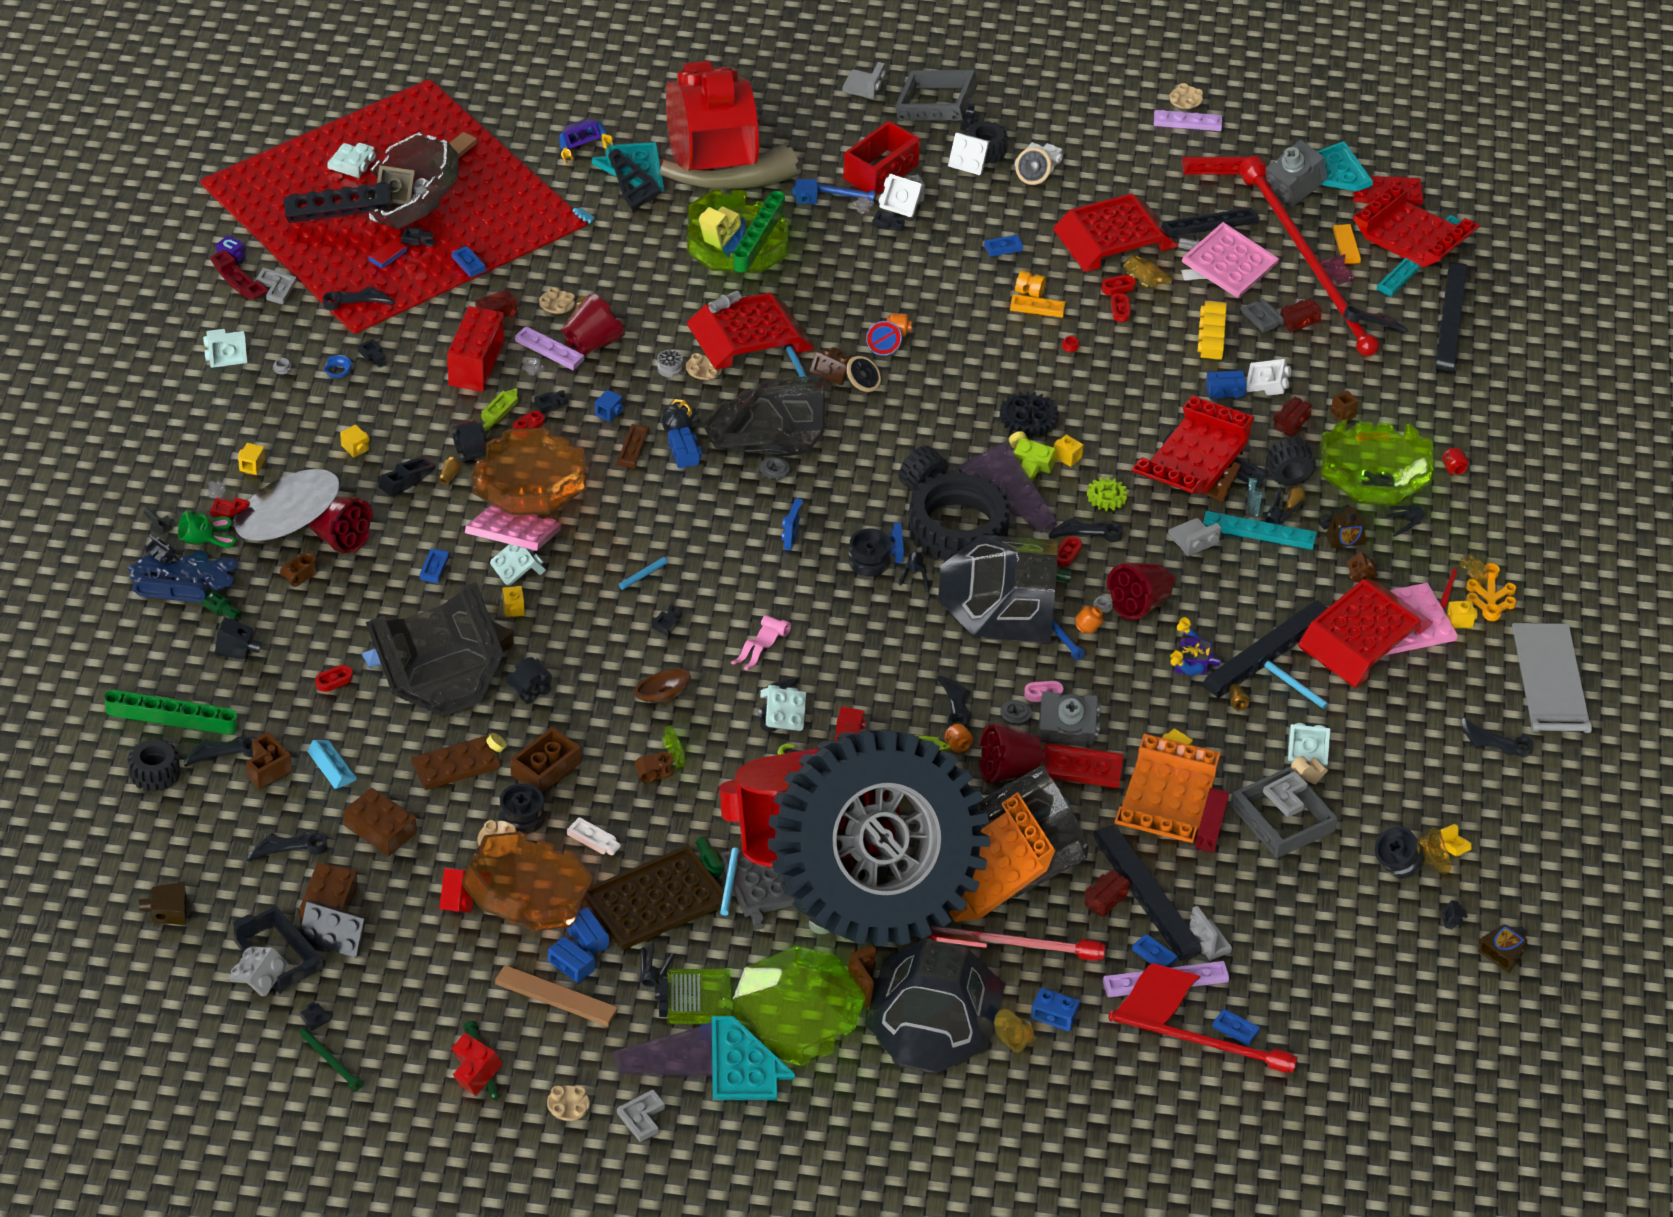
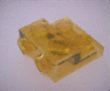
M1131 254L1123 265L1128 271L1127 273L1134 278L1137 277L1140 280L1139 283L1145 287L1152 286L1156 288L1158 284L1165 283L1169 285L1172 281L1171 277L1149 260Z

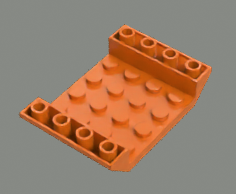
M1144 734L1139 747L1138 759L1122 807H1119L1115 824L1194 843L1197 838L1209 789L1214 784L1221 752Z
M1018 792L1002 803L1006 812L981 830L982 833L990 836V847H980L979 853L980 857L987 860L985 870L975 869L972 879L980 884L976 892L965 891L961 897L968 903L962 911L951 910L949 912L955 922L981 919L1045 873L1050 865L1055 849Z

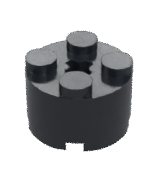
M472 420L452 427V430L456 432L452 434L457 453H462L463 457L460 459L463 462L485 456L486 452L489 451V445L487 441H484L482 435L484 434L482 423Z
M533 657L520 661L515 666V672L513 674L510 672L507 677L509 686L526 704L533 702L535 697L540 694H548L551 690L550 684L553 679L552 674L541 661Z

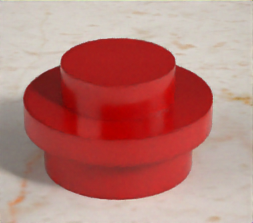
M1067 336L1062 341V348L1067 352H1075L1079 349L1080 344L1074 336Z

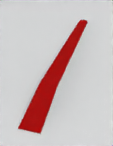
M1453 568L1440 601L1442 609H1446L1457 571L1456 568Z

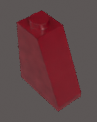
M1214 788L1209 789L1197 833L1195 849L1215 853L1226 817L1229 792Z

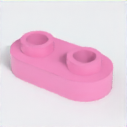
M1057 681L1029 683L1025 686L1024 696L1031 702H1041L1042 692L1060 693L1062 696L1063 685Z

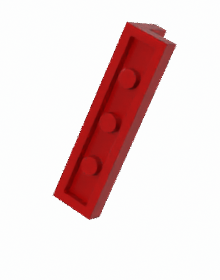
M1182 157L1184 175L1239 174L1238 168L1240 164L1248 157Z

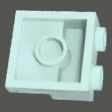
M343 143L329 160L328 169L359 178L363 172H366L369 164L375 160L376 152H374V147L363 143H358L356 146Z
M225 329L206 331L207 336L203 337L204 347H208V350H204L205 359L210 362L211 368L247 363L244 331L225 333Z
M1303 723L1291 724L1287 764H1292L1299 756H1304L1309 761L1315 757L1327 768L1330 728L1322 725L1311 727Z

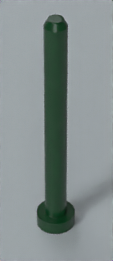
M476 1021L466 1022L463 1026L465 1033L480 1042L477 1033L479 1029L478 1023ZM492 1076L486 1085L491 1099L497 1100L499 1094Z
M300 1029V1035L349 1083L348 1087L353 1092L358 1091L363 1086L364 1081L358 1076L354 1077L307 1029Z

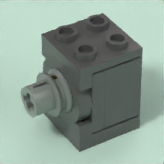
M1302 140L1287 148L1284 154L1279 157L1277 163L1273 161L1265 168L1268 184L1274 193L1280 197L1281 201L1289 204L1291 207H1294L1328 179L1324 157Z
M1042 692L1038 730L1040 741L1047 742L1048 740V742L1093 745L1094 739H1098L1100 721H1096L1099 720L1101 703L1097 702L1098 696L1084 695L1080 697L1074 694L1061 696L1060 693Z

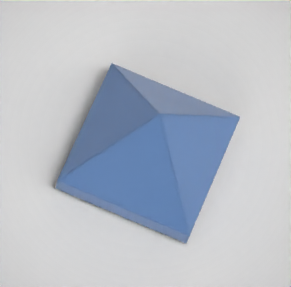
M376 649L362 653L369 668L381 665Z

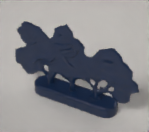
M199 550L194 552L193 555L181 557L177 562L171 561L169 565L161 564L152 556H145L138 559L137 563L131 564L127 570L131 572L129 577L132 580H136L133 584V590L139 596L201 602L208 595L205 585H209L214 590L232 585L234 577L227 574V572L238 567V563H236L234 558H219L210 562L208 561L209 555ZM153 571L157 572V573H158V577H156V576H153V577H152L151 572H153ZM165 577H173V578H175L176 580H169V579H162V578H165Z

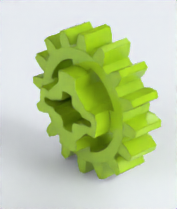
M1099 477V481L1093 480V484L1088 486V502H1092V506L1097 505L1099 510L1105 508V511H1108V508H1111L1115 511V507L1121 508L1122 504L1126 503L1127 487L1122 486L1123 482L1117 483L1116 478L1110 480L1107 477L1106 480H1103Z

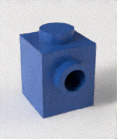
M796 179V185L792 186V197H796V204H817V179Z
M606 390L595 401V416L611 422L617 415H620L623 410L622 396Z

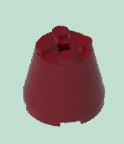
M596 294L586 296L561 328L562 333L566 336L564 339L565 343L570 348L575 347L576 351L584 356L620 340L625 335V330L620 319L616 320L614 314L610 311L611 307Z
M336 496L330 506L310 522L308 526L334 550L343 554L356 552L366 543L371 534L369 528L373 518V511L371 506L362 499Z
M1123 563L1110 571L1107 579V590H1110L1113 600L1112 606L1120 616L1128 620L1139 619L1169 599L1173 591L1175 578L1160 563Z
M988 724L984 728L979 742V746H982V760H978L981 776L985 782L1001 783L1026 777L1040 768L1041 761L1043 762L1046 756L1045 750H1042L1039 736L1001 724Z

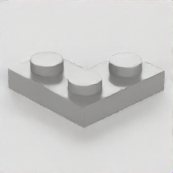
M262 268L256 278L262 285L270 288L266 295V300L282 305L296 284L295 276Z
M1294 771L1265 786L1263 793L1287 817H1290L1304 810V803L1296 794L1306 790L1307 783Z
M651 1090L618 1107L617 1114L638 1141L642 1142L658 1133V1127L650 1116L664 1110L665 1104L655 1091Z

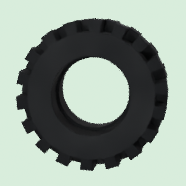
M979 121L966 128L965 135L990 141L984 164H992L1004 158L1008 135L1003 126L997 125L995 122Z
M1285 438L1283 441L1276 442V445H1272L1270 447L1271 450H1268L1266 456L1268 468L1273 480L1277 481L1280 485L1288 486L1291 484L1292 486L1296 483L1300 484L1303 480L1309 479V476L1313 475L1316 469V461L1311 447L1302 438Z
M924 445L911 452L905 459L899 470L898 478L902 484L913 492L917 490V486L921 482L925 484L927 478H936V475L939 473L946 475L948 462L932 447Z
M151 738L148 741H140L139 745L135 744L133 749L129 751V774L132 783L136 784V787L139 789L143 788L144 791L152 790V792H156L159 789L160 791L165 790V787L169 788L172 786V783H176L177 777L180 776V764L177 748L172 743L169 744L167 740L161 741L159 738H156V740Z

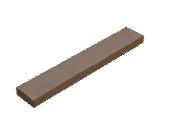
M504 965L495 979L496 985L605 1026L610 1025L617 1013L616 1006Z

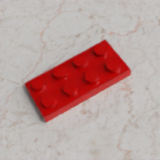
M1369 176L1373 186L1360 191H1352L1354 203H1370L1391 185L1395 184L1408 190V203L1413 205H1422L1423 203L1420 178Z
M1045 743L1044 750L1046 756L1041 767H1046L1052 779L1119 788L1124 754Z

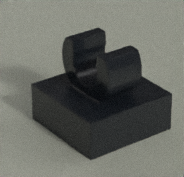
M1451 900L1441 912L1445 928L1451 930L1456 924H1463L1462 917H1468L1467 910L1460 909L1459 902Z
M312 1002L306 1006L307 1009L300 1012L301 1019L311 1031L330 1022L329 1015L319 1003Z

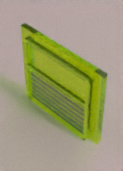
M668 969V1024L712 1023V1016H731L730 969Z

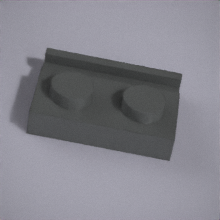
M1264 299L1242 308V313L1263 333L1276 328L1279 324H1284V318Z

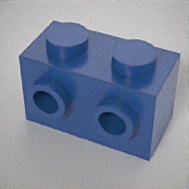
M1040 987L1032 1004L1031 1019L1070 1032L1078 1015L1080 1000Z

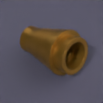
M449 457L445 460L439 477L441 484L448 485L461 471L462 464L458 459Z
M1293 487L1288 491L1286 512L1291 510L1300 501L1304 502L1306 493L1302 488Z
M1239 684L1231 685L1229 690L1232 708L1237 711L1247 709L1250 702L1249 697Z

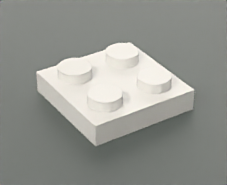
M957 132L948 166L982 175L990 141Z

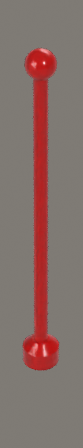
M1255 155L1246 158L1238 168L1240 176L1247 185H1257L1343 317V313L1348 305L1266 181V163L1260 156ZM1344 318L1357 338L1356 349L1358 353L1364 357L1375 355L1379 350L1378 339L1372 334H1366L1359 322L1354 323Z

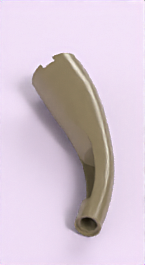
M786 142L758 155L757 164L732 166L728 169L715 171H686L678 166L679 164L663 160L659 174L698 187L746 189L788 180L801 174V169L796 168L798 159L792 147L787 148L788 143Z

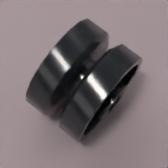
M873 528L862 529L852 535L849 544V565L852 570L864 576H877L884 573L890 565L891 540L888 535L881 530Z
M518 783L506 788L500 795V821L514 825L518 835L531 834L540 829L544 823V797L542 792L530 784Z
M1405 827L1387 829L1379 836L1375 844L1376 858L1386 871L1396 878L1411 877L1420 871L1424 865L1426 858L1425 849L1412 831Z

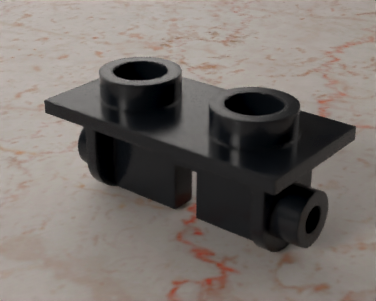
M149 535L151 541L145 545V552L163 565H169L173 559L179 561L175 555L176 550L169 544L166 546V543L159 537L155 539Z

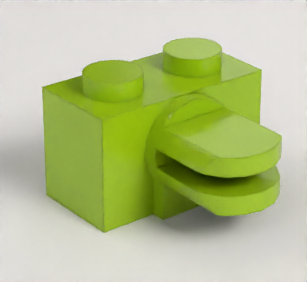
M1020 438L1014 451L1015 461L1017 464H1020L1018 470L1019 479L1023 483H1032L1039 471L1050 474L1057 459L1055 448L1024 438Z

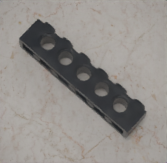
M379 182L376 185L343 187L340 190L327 189L324 192L318 193L312 191L303 195L291 194L288 197H284L285 217L289 223L391 210L393 209L392 190L388 183ZM372 195H376L374 199H369ZM355 197H359L357 201H352ZM342 199L340 203L335 204L337 200ZM320 202H324L322 206H318ZM303 204H307L305 208H300Z

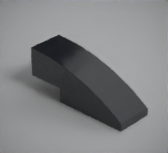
M424 456L396 465L395 471L381 475L378 487L389 496H394L419 483L435 470L436 465Z

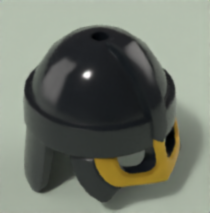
M677 397L664 409L662 415V425L666 432L673 429L680 430V428L689 427L691 430L701 420L692 421L695 417L696 409H691L685 400H678Z

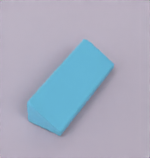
M329 740L312 741L308 748V753L335 789L357 780L354 773Z

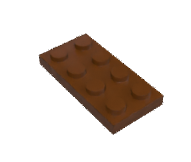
M486 736L411 757V763L424 790L500 769V762L494 750L487 744Z

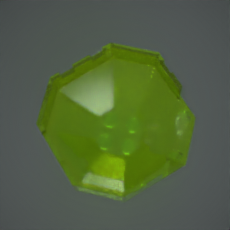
M713 189L688 205L687 254L711 271L737 272L733 269V253H730V257H726L723 249L704 242L699 223L700 215L708 207L718 211L723 206L738 213L740 218H745L746 233L764 202L757 201L755 205H746V191L732 190V194L721 193V189ZM783 215L746 272H763L787 257L788 220H784Z
M1342 420L1336 424L1331 432L1325 431L1322 433L1319 447L1320 476L1359 504L1397 506L1432 482L1435 468L1433 440L1429 437L1423 439L1418 435L1419 430L1410 424L1405 425L1404 436L1395 431L1390 423H1378L1377 427H1372V422L1360 421L1356 423V426L1354 425L1345 431L1347 420ZM1364 471H1369L1376 475L1381 473L1395 477L1394 486L1361 484L1362 480H1370L1368 477L1363 476Z
M795 946L744 968L733 997L732 1015L780 1061L803 1066L810 1063V1058L819 1055L821 1058L833 1053L835 1037L842 1034L847 1035L855 1029L866 996L836 955Z

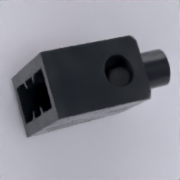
M223 617L217 633L214 654L243 660L246 658L248 651L259 653L262 642L252 639L253 629L251 627Z

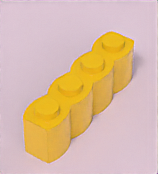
M1205 301V305L1201 306L1200 316H1203V318L1200 317L1199 328L1202 329H1199L1198 340L1202 341H1198L1197 352H1201V358L1222 360L1226 303Z

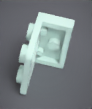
M512 544L505 547L490 561L492 567L507 586L512 585L530 568L534 569L539 575L546 571L542 566L544 561L538 554L534 555L533 552L535 550Z
M769 685L768 688L761 690L760 698L767 699V727L794 731L803 730L806 692H800L796 688L780 689V686Z

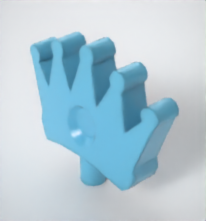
M583 208L573 209V212H576L575 215L579 216L578 218L588 221L589 224L593 222L595 217L591 213L586 212Z

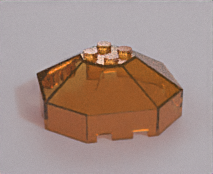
M546 428L507 429L502 433L501 439L493 438L486 443V461L479 460L475 468L472 469L473 494L511 515L551 514L586 490L584 448L577 446L576 449L571 447L569 440L561 436L556 438L551 436V431Z
M520 831L484 835L481 845L478 846L473 859L468 864L462 885L479 908L506 919L510 924H519L534 931L571 927L587 896L593 879L576 855L568 850H565L564 854L554 851L553 844L538 839L537 844L526 840L527 834Z

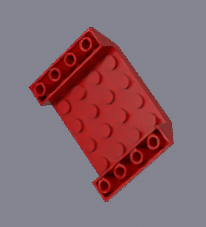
M1395 184L1391 185L1353 216L1355 223L1366 240L1403 258H1408V260L1422 267L1440 261L1479 228V224L1466 218L1457 225L1452 224L1408 203V190Z
M1133 193L1071 209L1053 227L1056 235L1084 273L1099 269L1101 258L1153 243H1156L1162 251L1178 247L1173 237H1169L1161 228V221L1149 205Z
M771 292L743 297L731 304L729 308H723L716 313H712L709 309L711 305L706 304L687 321V326L715 370L731 367L733 355L792 344L797 353L814 350V346L785 302Z
M1192 395L1182 407L1185 419L1152 459L1149 460L1141 457L1132 468V472L1190 493L1207 494L1246 446L1254 417Z
M1363 579L1311 622L1298 643V647L1356 689L1368 679L1369 668L1413 631H1416L1418 634L1424 632L1433 624V621L1377 581Z

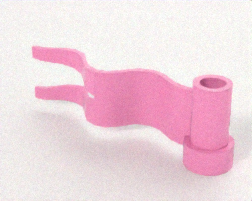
M765 615L761 621L763 627L760 629L757 637L754 640L748 639L740 656L733 660L731 664L735 665L736 663L743 662L751 648L755 645L752 658L744 669L753 668L764 648L772 647L778 635L786 637L789 634L791 623Z

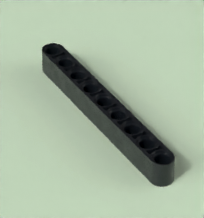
M1449 262L1435 370L1453 372L1467 264Z
M1318 600L1314 601L1210 673L1205 678L1203 687L1217 698L1224 696L1230 691L1231 685L1241 684L1264 668L1267 661H1274L1298 644L1311 622L1328 607Z
M1111 824L1095 830L1093 836L1096 844L1173 952L1178 956L1179 960L1183 961L1201 954L1200 942L1118 828Z

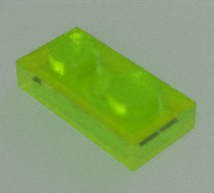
M672 725L664 727L663 745L673 755L676 768L684 767L685 753Z

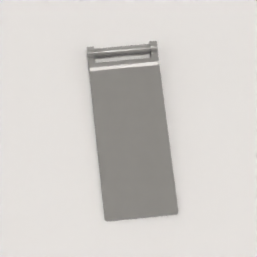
M1513 623L1512 630L1528 705L1531 732L1583 731L1584 733H1591V722L1587 713L1569 625ZM1538 721H1550V722H1583V723H1539Z

